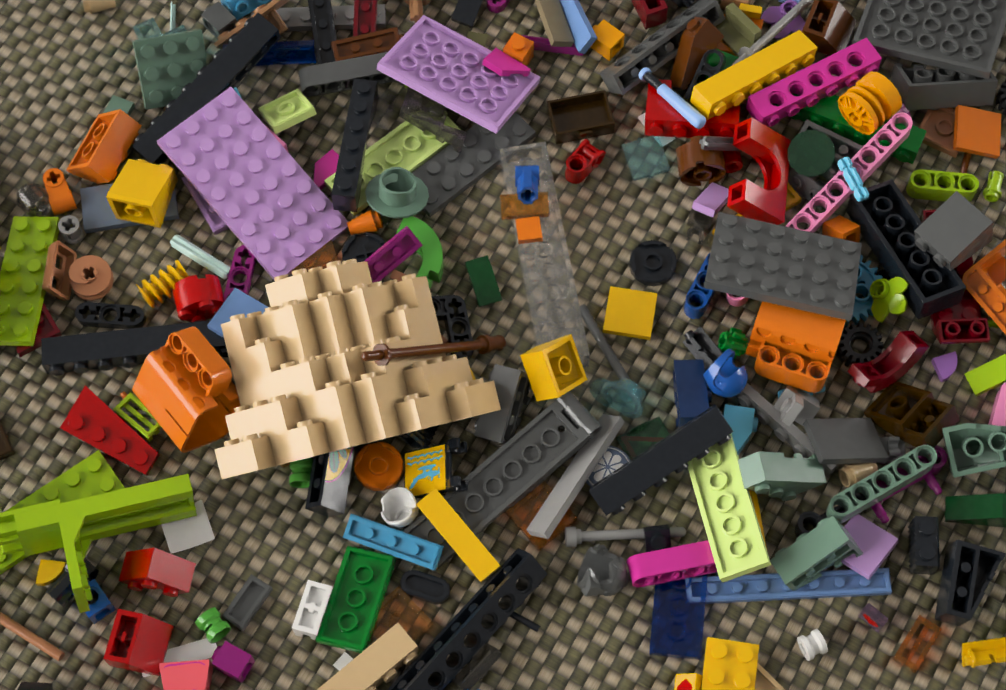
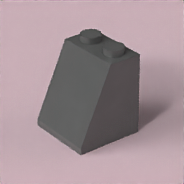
M956 191L914 230L915 244L922 251L925 252L927 250L933 255V260L940 267L943 268L945 266L951 271L992 241L993 221Z

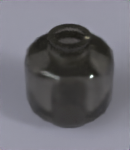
M28 183L18 190L17 205L29 217H44L51 210L48 200L49 195L40 184Z

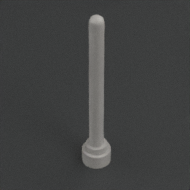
M565 527L566 547H576L582 541L644 539L643 529L581 531V529H576V527ZM670 527L671 537H683L686 535L684 527Z

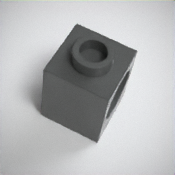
M219 1L213 6L207 7L201 14L205 28L216 38L223 32H230L236 28V18Z

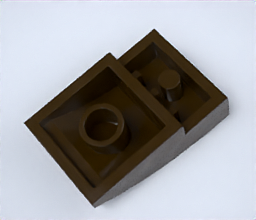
M898 381L888 386L864 411V415L867 418H871L872 422L915 447L929 445L935 448L943 439L942 428L953 426L960 420L954 405L934 399L930 391Z

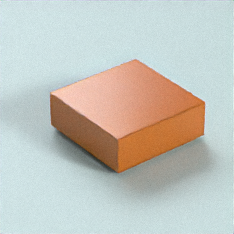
M539 216L515 219L519 244L543 241Z

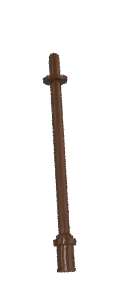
M484 334L479 335L473 341L392 349L383 343L376 344L372 351L363 352L361 358L366 362L374 361L378 366H386L391 359L472 350H477L480 354H488L491 351L503 350V347L506 346V340L502 335L488 336Z

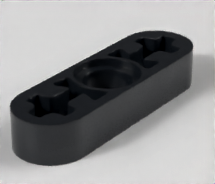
M83 302L75 309V316L78 322L86 327L133 329L142 328L146 323L143 309L136 305ZM87 310H90L91 314L84 319L82 314H86ZM109 311L117 312V317L112 321L104 319L105 314ZM137 313L139 318L132 322L129 317H133Z

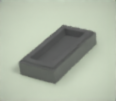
M251 574L223 613L222 618L244 632L273 591V588Z

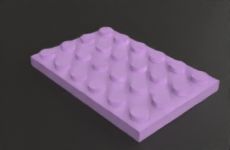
M425 15L378 62L376 69L495 134L498 133L535 89L541 78L532 72L528 76H522L521 74L500 76L482 65L484 58L492 52L491 50Z

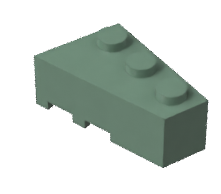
M758 451L738 460L744 489L755 491L756 494H766L769 497L781 498L782 501L793 500L797 497V494L827 482L823 466L819 464L816 454L811 455L809 458H803L802 454L795 453L793 455L794 458H787L781 452Z
M834 516L821 520L817 527L809 533L801 534L796 539V542L788 548H782L777 551L775 557L770 562L785 585L792 591H795L821 577L822 574L820 572L832 565L838 568L843 565L841 560L852 554L859 557L863 555V552L848 530Z

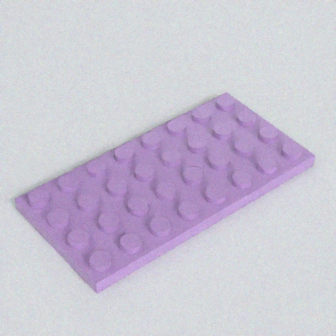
M229 87L157 140L159 147L242 244L253 254L273 280L277 276L290 275L292 271H295L348 230L346 218L339 210L333 209V203L232 87Z

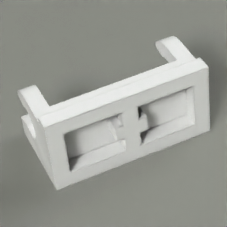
M311 580L307 581L292 626L296 636L303 637V635H308L311 639H316L333 586Z

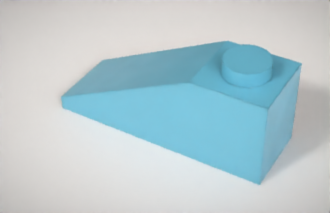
M725 404L723 416L733 430L731 434L737 454L739 455L750 440L752 432L757 431L758 418L754 417L755 408Z

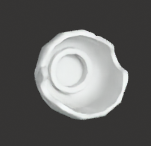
M396 487L389 490L381 498L382 512L380 513L383 520L390 527L403 528L412 524L418 515L419 508L416 506L418 502L407 488Z

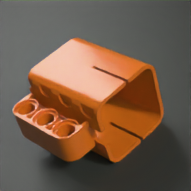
M762 301L745 354L756 358L754 369L758 375L810 393H817L823 389L846 320Z
M194 326L171 333L165 346L152 351L146 357L132 388L133 393L182 453L215 442L227 435L229 431L225 416L235 413L234 408L240 407L236 386L231 381L232 372L229 365Z

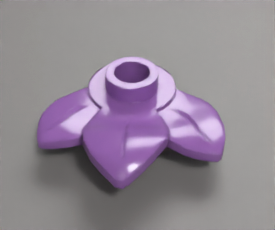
M788 0L780 6H771L763 12L761 19H764L763 22L771 24L772 28L798 3ZM801 13L779 32L774 39H783L791 32L794 33L798 30L802 32L805 21L800 16Z

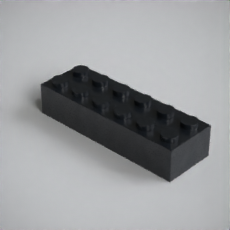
M890 179L868 187L869 197L861 202L856 200L853 195L854 193L850 194L846 208L847 214L854 223L860 225L861 235L891 279L901 277L909 284L903 295L906 297L907 304L916 318L919 320L960 304L966 290L965 284L954 269L950 271L945 266L943 268L940 267L933 260V255L927 250L925 252L922 251L915 244L914 230L922 222L894 181Z

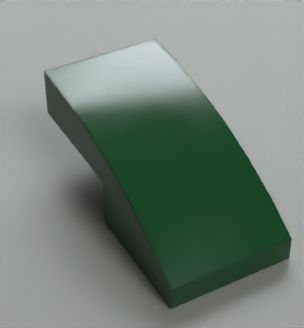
M488 255L464 262L478 307L502 301Z

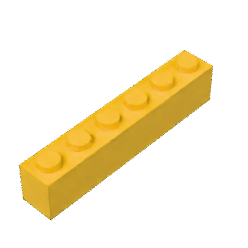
M798 30L695 85L690 102L707 120L716 115L720 116L732 106L740 105L748 96L796 73L802 68L812 65L818 47Z

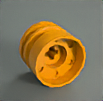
M870 71L857 81L855 86L849 88L847 92L839 97L838 106L842 116L850 126L862 134L870 135L878 127L882 126L885 120L890 119L901 109L902 99L897 88L888 78L878 72Z

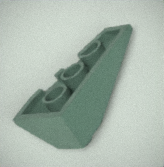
M967 422L942 428L949 468L954 478L1006 467V426Z

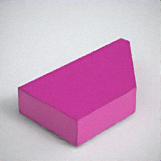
M495 48L487 55L482 65L500 76H510V74L528 76L531 70L498 48Z
M333 149L315 163L314 183L320 190L326 186L324 180L334 174L337 169L339 155Z

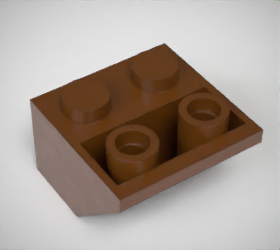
M814 0L802 33L818 47V52L832 55L847 47L856 20L839 1Z

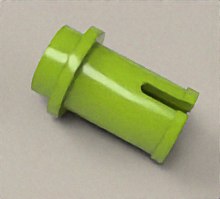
M999 171L989 172L987 186L983 190V195L986 201L997 202L1002 196L1000 189L1004 174Z

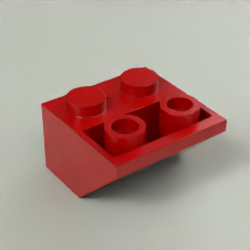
M118 609L103 659L112 667L160 676L159 663H164L174 626L142 613Z

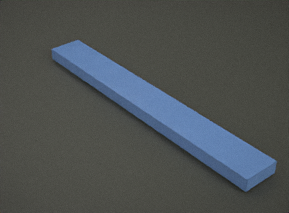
M878 568L870 580L854 570L821 571V577L795 591H792L785 585L778 573L743 575L726 582H722L719 576L685 578L687 605L891 595L892 587L889 568Z

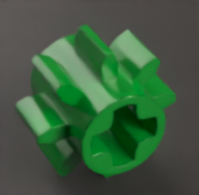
M732 327L730 331L722 332L718 340V348L722 353L729 348L735 351L734 359L736 355L741 356L745 354L748 346V339L742 333V330Z

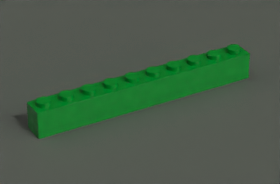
M721 51L726 57V64L723 70L731 67L739 57ZM715 53L709 57V64L712 67L720 63L718 54ZM703 75L699 80L704 81L708 79L709 76ZM837 95L832 97L826 96L820 99L814 106H806L800 109L796 115L790 117L804 122L809 120L859 145H865L890 120H885L884 124L878 127L874 133L870 135L862 134L850 126L842 116L838 106L839 96ZM903 124L895 125L899 130L906 129V126ZM912 125L908 138L890 156L897 158L901 162L913 164L927 131ZM887 140L879 141L882 146L890 145Z

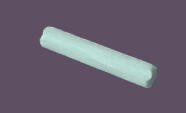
M174 235L171 239L170 244L174 249L222 279L228 278L230 272L228 265L180 235Z

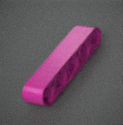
M709 540L636 554L629 557L626 561L634 587H646L717 572Z

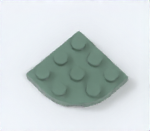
M201 29L132 40L146 110L164 107L171 100H176L182 94L181 91L184 86L192 83L197 78L200 69L206 66V51Z

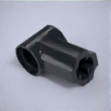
M84 558L88 572L87 579L92 581L96 579L99 570ZM67 564L64 568V573L46 591L62 607L74 597Z

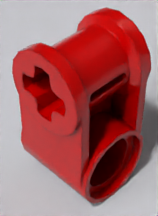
M584 139L566 160V180L572 184L583 182L600 165L606 152L590 144L589 139Z

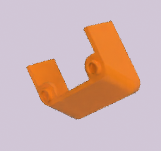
M1005 239L964 273L962 281L969 293L1006 335V289L1001 285L1006 280Z

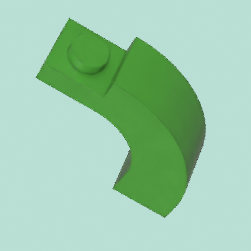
M414 216L403 218L396 234L408 226L423 246L416 251L423 260L416 277L426 276L429 289H431L433 281L440 283L443 275L444 263L440 240L434 230L422 220Z

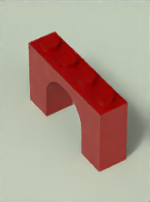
M659 80L672 89V80ZM648 83L645 113L646 136L692 138L694 136L734 137V127L739 123L740 105L732 106L720 116L716 115L708 120L706 119L705 126L697 129Z
M751 117L735 125L733 146L749 154L757 161L763 173L764 188L748 179L729 186L727 207L746 218L780 225L785 222L791 140Z

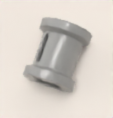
M67 215L60 219L58 228L68 244L74 245L83 240L84 231L81 229L80 223L75 216Z

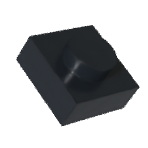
M668 524L643 527L646 552L671 548L670 527Z

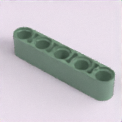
M929 445L918 446L838 493L831 499L826 509L827 518L834 516L840 523H844L927 474L937 460L936 450ZM918 456L926 457L929 463H922ZM897 469H905L908 475L903 476L899 474ZM876 481H884L887 485V488L879 487L876 484ZM855 493L864 494L866 500H858ZM833 506H842L845 509V513L836 512Z

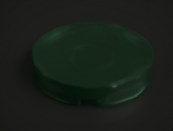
M806 130L797 134L791 141L788 148V160L791 167L799 175L808 178L821 176L834 163L835 147L832 140L825 133L817 130Z

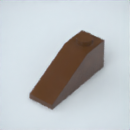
M694 17V19L689 21L685 31L682 33L670 77L672 88L684 91L694 78L703 55L708 50L715 49L724 38L723 34L708 19Z

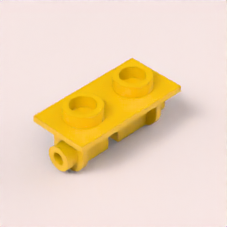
M1006 637L962 643L963 667L971 666V668H976V666L987 665L993 662H1006Z

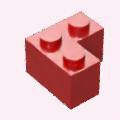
M155 547L128 551L125 554L119 581L128 584L127 588L134 591H142L143 588H158L163 590V594L166 596L178 597V594L189 593L196 563Z

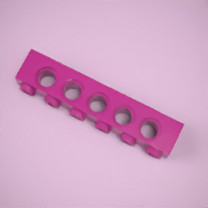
M866 37L748 96L746 109L754 119L766 126L772 127L780 119L786 116L792 117L800 109L806 106L812 107L820 99L826 96L832 97L846 86L852 87L868 72H878L882 58Z

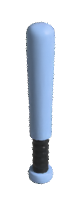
M644 67L639 72V79L647 81L655 88L657 93L697 129L705 126V116L669 86L661 83L652 75L650 68Z

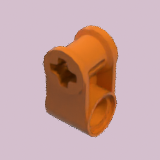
M57 168L48 169L43 175V182L54 216L77 209L63 172Z

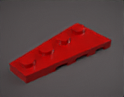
M86 385L60 427L65 432L148 476L160 455Z

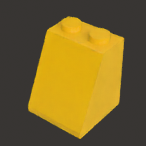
M128 159L108 191L106 198L116 219L161 228L178 179L174 168L167 164L156 165L143 159Z

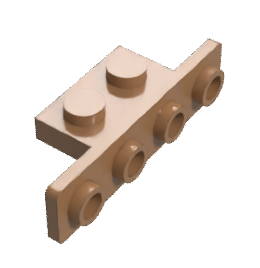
M273 0L267 5L263 4L253 11L255 14L251 17H254L257 13L261 14L279 30L281 35L288 30V27L276 10L290 0ZM247 17L239 20L235 24L236 28L230 32L225 31L217 37L218 41L214 43L216 48L224 49L228 45L231 36L239 33L244 28Z

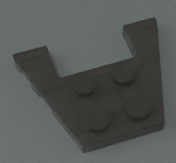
M409 87L399 117L422 131L427 130L436 135L438 141L449 143L453 146L454 151L461 153L467 132L444 125L449 108Z

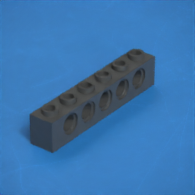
M698 0L601 71L600 75L609 92L624 95L642 81L639 79L638 74L644 67L650 68L652 73H654L674 58L677 54L681 35L689 21L694 19V17L706 18L715 27L726 18L717 0Z

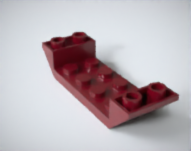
M923 210L922 223L936 210ZM969 257L954 268L961 280L964 273L974 265L973 257ZM967 289L960 304L930 315L932 331L940 344L990 342L988 320L981 317L980 304Z

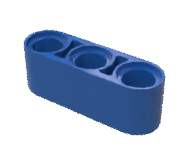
M710 253L707 255L686 295L684 313L692 319H699L704 315L716 292L715 290L703 288L701 283L705 282ZM698 302L701 306L694 307L690 303Z

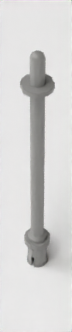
M801 0L750 48L741 47L738 52L739 58L732 65L759 52L814 0Z

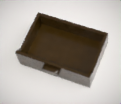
M605 90L547 101V112L556 145L614 133L615 121L612 117Z

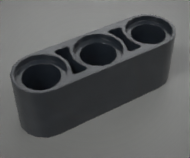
M711 49L703 55L684 97L685 101L690 102L693 87L699 84L701 76L707 75L710 78L723 71L726 64L724 53ZM716 53L720 57V63L712 67L709 64V57Z

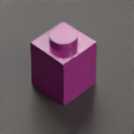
M227 641L222 646L219 645L212 655V665L214 668L241 684L255 663L252 655Z

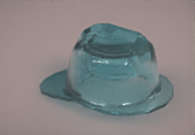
M622 378L614 382L597 379L590 384L592 396L603 405L629 418H638L643 413L641 403L645 398L646 392L635 381L629 378Z

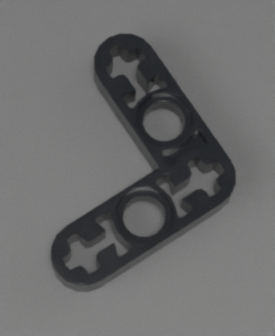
M458 295L431 296L433 305L437 309V321L444 320L448 343L460 342L462 340L473 341L465 301ZM451 303H453L455 307H458L456 311V317L454 318V309L453 307H450ZM452 325H461L464 328V333H455L452 330ZM474 350L467 351L465 355H462V352H453L450 354H456L457 359L467 357L469 361L473 355Z

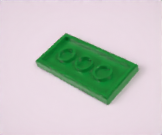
M347 546L318 635L315 639L317 643L362 653L368 648L396 563L395 556Z

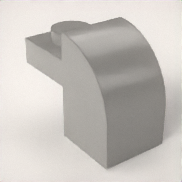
M787 386L773 405V408L781 412V421L791 426L795 421L803 426L806 419H813L820 410V403L817 398L807 392Z

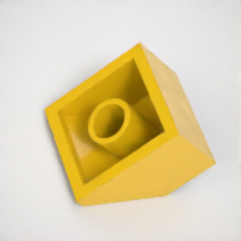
M572 334L535 346L520 355L536 401L559 398L587 381Z

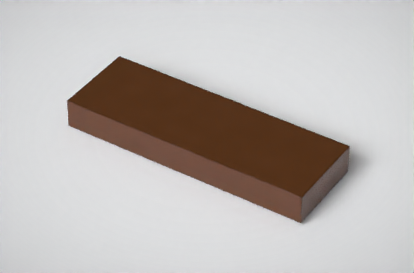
M393 27L331 41L335 61L389 52L400 40L398 28Z

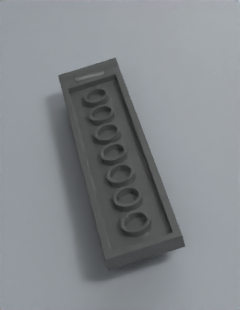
M569 391L557 398L463 480H468L467 491L448 492L443 497L475 536H477L509 507L512 509L586 445L589 439L593 438L601 430L602 425ZM424 514L403 531L444 546L436 570L456 554Z

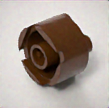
M694 136L690 139V142L676 148L678 172L681 182L685 185L701 186V182L709 181L710 185L712 182H719L726 175L724 152L701 149L699 141L703 139V136Z

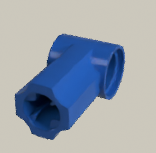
M539 165L515 166V187H517L518 200H521L523 204H533L538 199Z

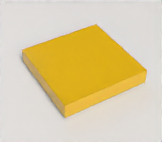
M610 286L603 333L650 340L658 293Z

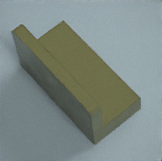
M732 2L726 6V19L718 24L716 28L724 36L721 41L739 57V49L744 46L750 48L761 38L762 30Z

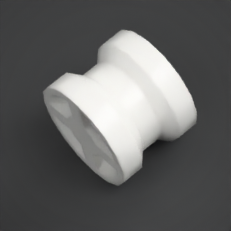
M818 629L812 630L810 635L797 637L799 648L807 661L813 660L815 655L819 653L823 655L828 652L825 639Z

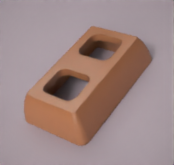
M60 241L52 243L48 248L42 289L60 300H69L72 288L70 285L69 269L76 260L77 253ZM56 257L60 258L59 269L55 267ZM53 278L57 281L56 289L52 287Z

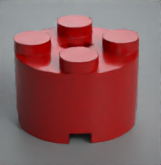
M205 274L206 278L198 279L197 275L181 279L174 285L175 290L172 289L180 320L198 322L213 318L225 302L220 279L217 276Z

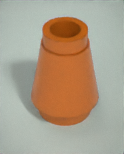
M372 209L347 222L351 235L379 232V229L384 227L380 213L372 211Z

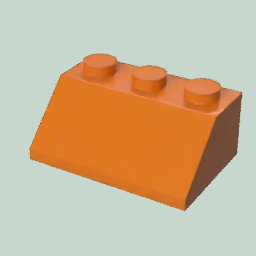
M121 109L98 114L66 171L96 184L113 181L118 173L117 168L127 158V151L139 135L138 132L142 125Z

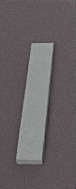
M602 414L598 421L602 425L601 430L577 452L526 529L530 535L546 539L550 538L625 423L621 416Z

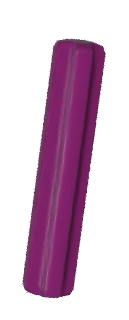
M521 35L534 41V50L578 56L584 55L578 52L574 43L571 47H553L550 45L548 38Z

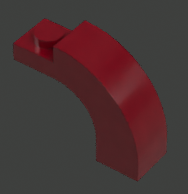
M913 330L900 331L882 354L869 362L852 364L847 372L853 377V381L857 385L866 388L870 393H875L887 388L906 374L923 356L929 345Z

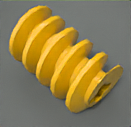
M175 260L176 268L171 265L166 266L167 273L161 269L158 270L159 278L151 274V283L143 279L141 281L143 288L136 284L147 304L153 309L155 308L154 300L159 301L161 304L164 303L162 295H166L171 299V290H175L174 285L181 279L189 277L178 260Z

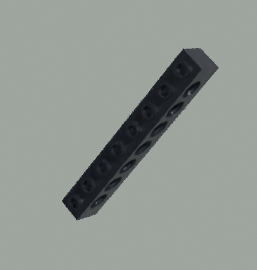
M517 548L387 690H443L447 684L451 683L455 679L456 674L473 659V656L483 645L489 642L497 629L507 622L508 617L524 603L528 595L539 587L542 580L548 575L532 554Z

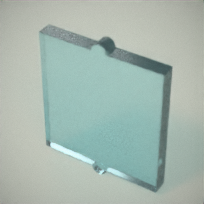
M650 136L643 139L639 137L636 141L622 144L633 181L647 177L654 178V175L670 171L659 136Z

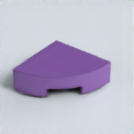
M956 351L935 357L931 361L941 383L949 379L956 369Z

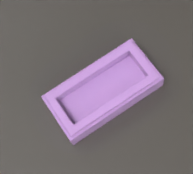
M712 182L694 200L692 209L714 217L728 202L729 189Z

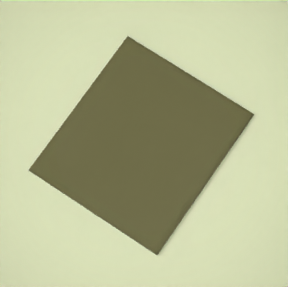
M468 31V39L485 47L487 34Z

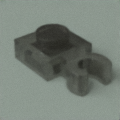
M691 208L687 225L692 227L687 231L686 240L689 241L691 235L697 234L699 236L698 244H702L705 236L704 230L710 232L714 217Z

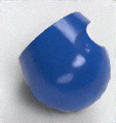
M730 348L719 356L703 374L712 392L724 398L740 394L748 380L745 366L737 367L734 364L735 351Z

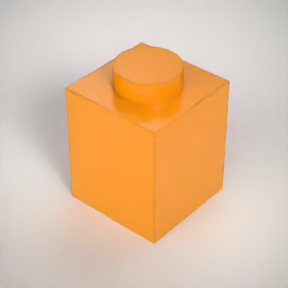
M603 19L598 25L592 27L597 39L590 48L610 61L624 47L625 34Z

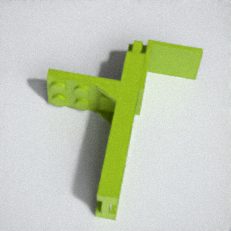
M189 474L61 503L60 499L6 512H2L0 506V545L2 555L24 551L25 556L64 548L71 587L79 613L90 611L88 601L93 600L87 579L88 572L84 558L91 542L197 516Z

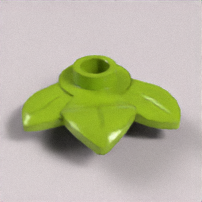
M894 277L891 280L877 279L871 284L870 295L874 299L871 311L877 321L882 323L889 312L900 315L906 311L907 300L903 292H905L909 284L905 279L901 277Z

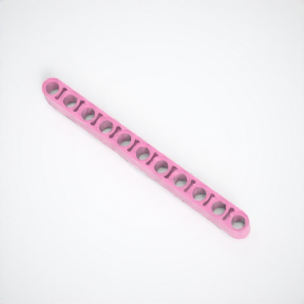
M900 112L895 114L851 159L852 167L856 168L863 183L910 135L913 121L907 113ZM903 124L906 126V129L899 130L895 125ZM887 140L890 145L882 146L879 141ZM870 156L874 159V162L866 163L862 158ZM839 171L785 227L799 229L797 224L804 222L809 225V228L803 231L815 233L823 222L850 197V194L854 193L843 176L844 173ZM838 189L842 195L833 196L830 191ZM815 206H822L826 211L817 213L813 208ZM726 293L727 302L735 307L744 305L750 299L742 296L737 298Z

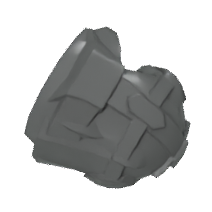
M600 544L587 550L577 577V585L581 588L580 592H583L585 597L598 596V594L612 596L628 585L629 575L626 570V562L621 556L609 553L608 549Z

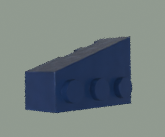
M703 359L674 360L673 389L674 403L677 409L676 427L680 428L710 408L709 403H712V391L710 388H707V383L703 376L707 370L704 369Z

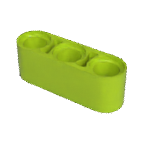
M919 169L911 174L906 186V192L915 199L945 202L958 191L970 202L977 192L979 180L974 175L967 173ZM915 182H918L923 186H918L915 184Z

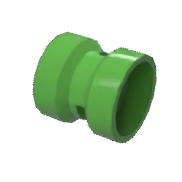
M312 458L290 462L289 467L293 473L289 477V485L291 487L309 488L313 464Z
M215 607L202 613L195 621L196 626L200 630L205 631L206 638L211 644L223 639L231 630V626L227 621H223L220 618V612Z

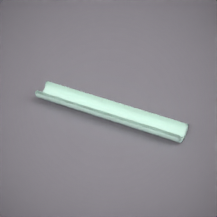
M171 2L170 34L176 33V4H173V2Z

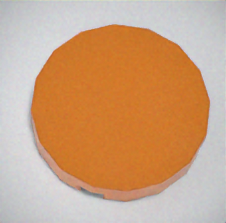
M385 442L370 443L357 453L354 460V472L358 482L365 488L373 491H385L392 488L400 480L403 474V460L400 452L393 445Z

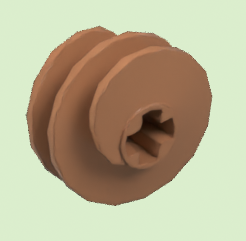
M94 255L83 256L76 259L69 269L70 285L75 294L83 300L94 301L101 299L109 293L113 286V272L109 264L101 257Z

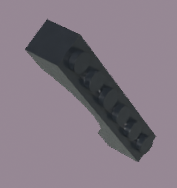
M354 79L331 194L334 210L357 212L366 145L379 99L377 81Z

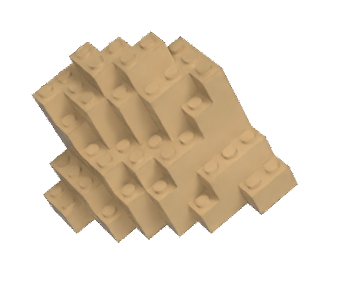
M356 259L343 261L342 264L341 260L329 262L326 264L327 268L325 269L320 266L311 268L307 272V269L303 268L292 271L293 276L290 277L288 274L274 277L275 282L265 285L270 307L265 308L263 314L261 311L247 314L246 318L244 314L231 316L229 322L221 324L240 401V407L234 408L235 413L225 416L231 440L224 442L225 447L214 449L221 478L226 479L501 410L494 381L484 382L483 378L473 380L467 357L457 359L456 354L446 356V353L396 358L391 359L386 366H378L374 361L366 362L362 360L361 354L365 351H372L376 344L384 343L390 349L443 344L426 276L416 277V273L402 276V281L400 282L394 279L383 282V285L382 281L372 283L367 261L357 262Z

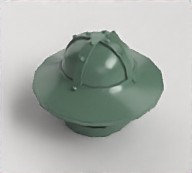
M391 167L376 175L368 183L365 190L366 200L371 208L381 215L391 218H408L416 215L426 207L429 199L428 188L423 181L401 167Z

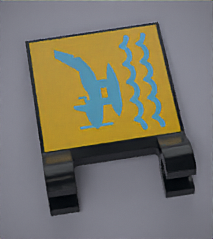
M452 438L443 444L405 452L404 488H407L416 499L425 497L435 488L440 494L467 491L468 480H461L460 476L452 477V454L466 453L467 442L460 443V438Z

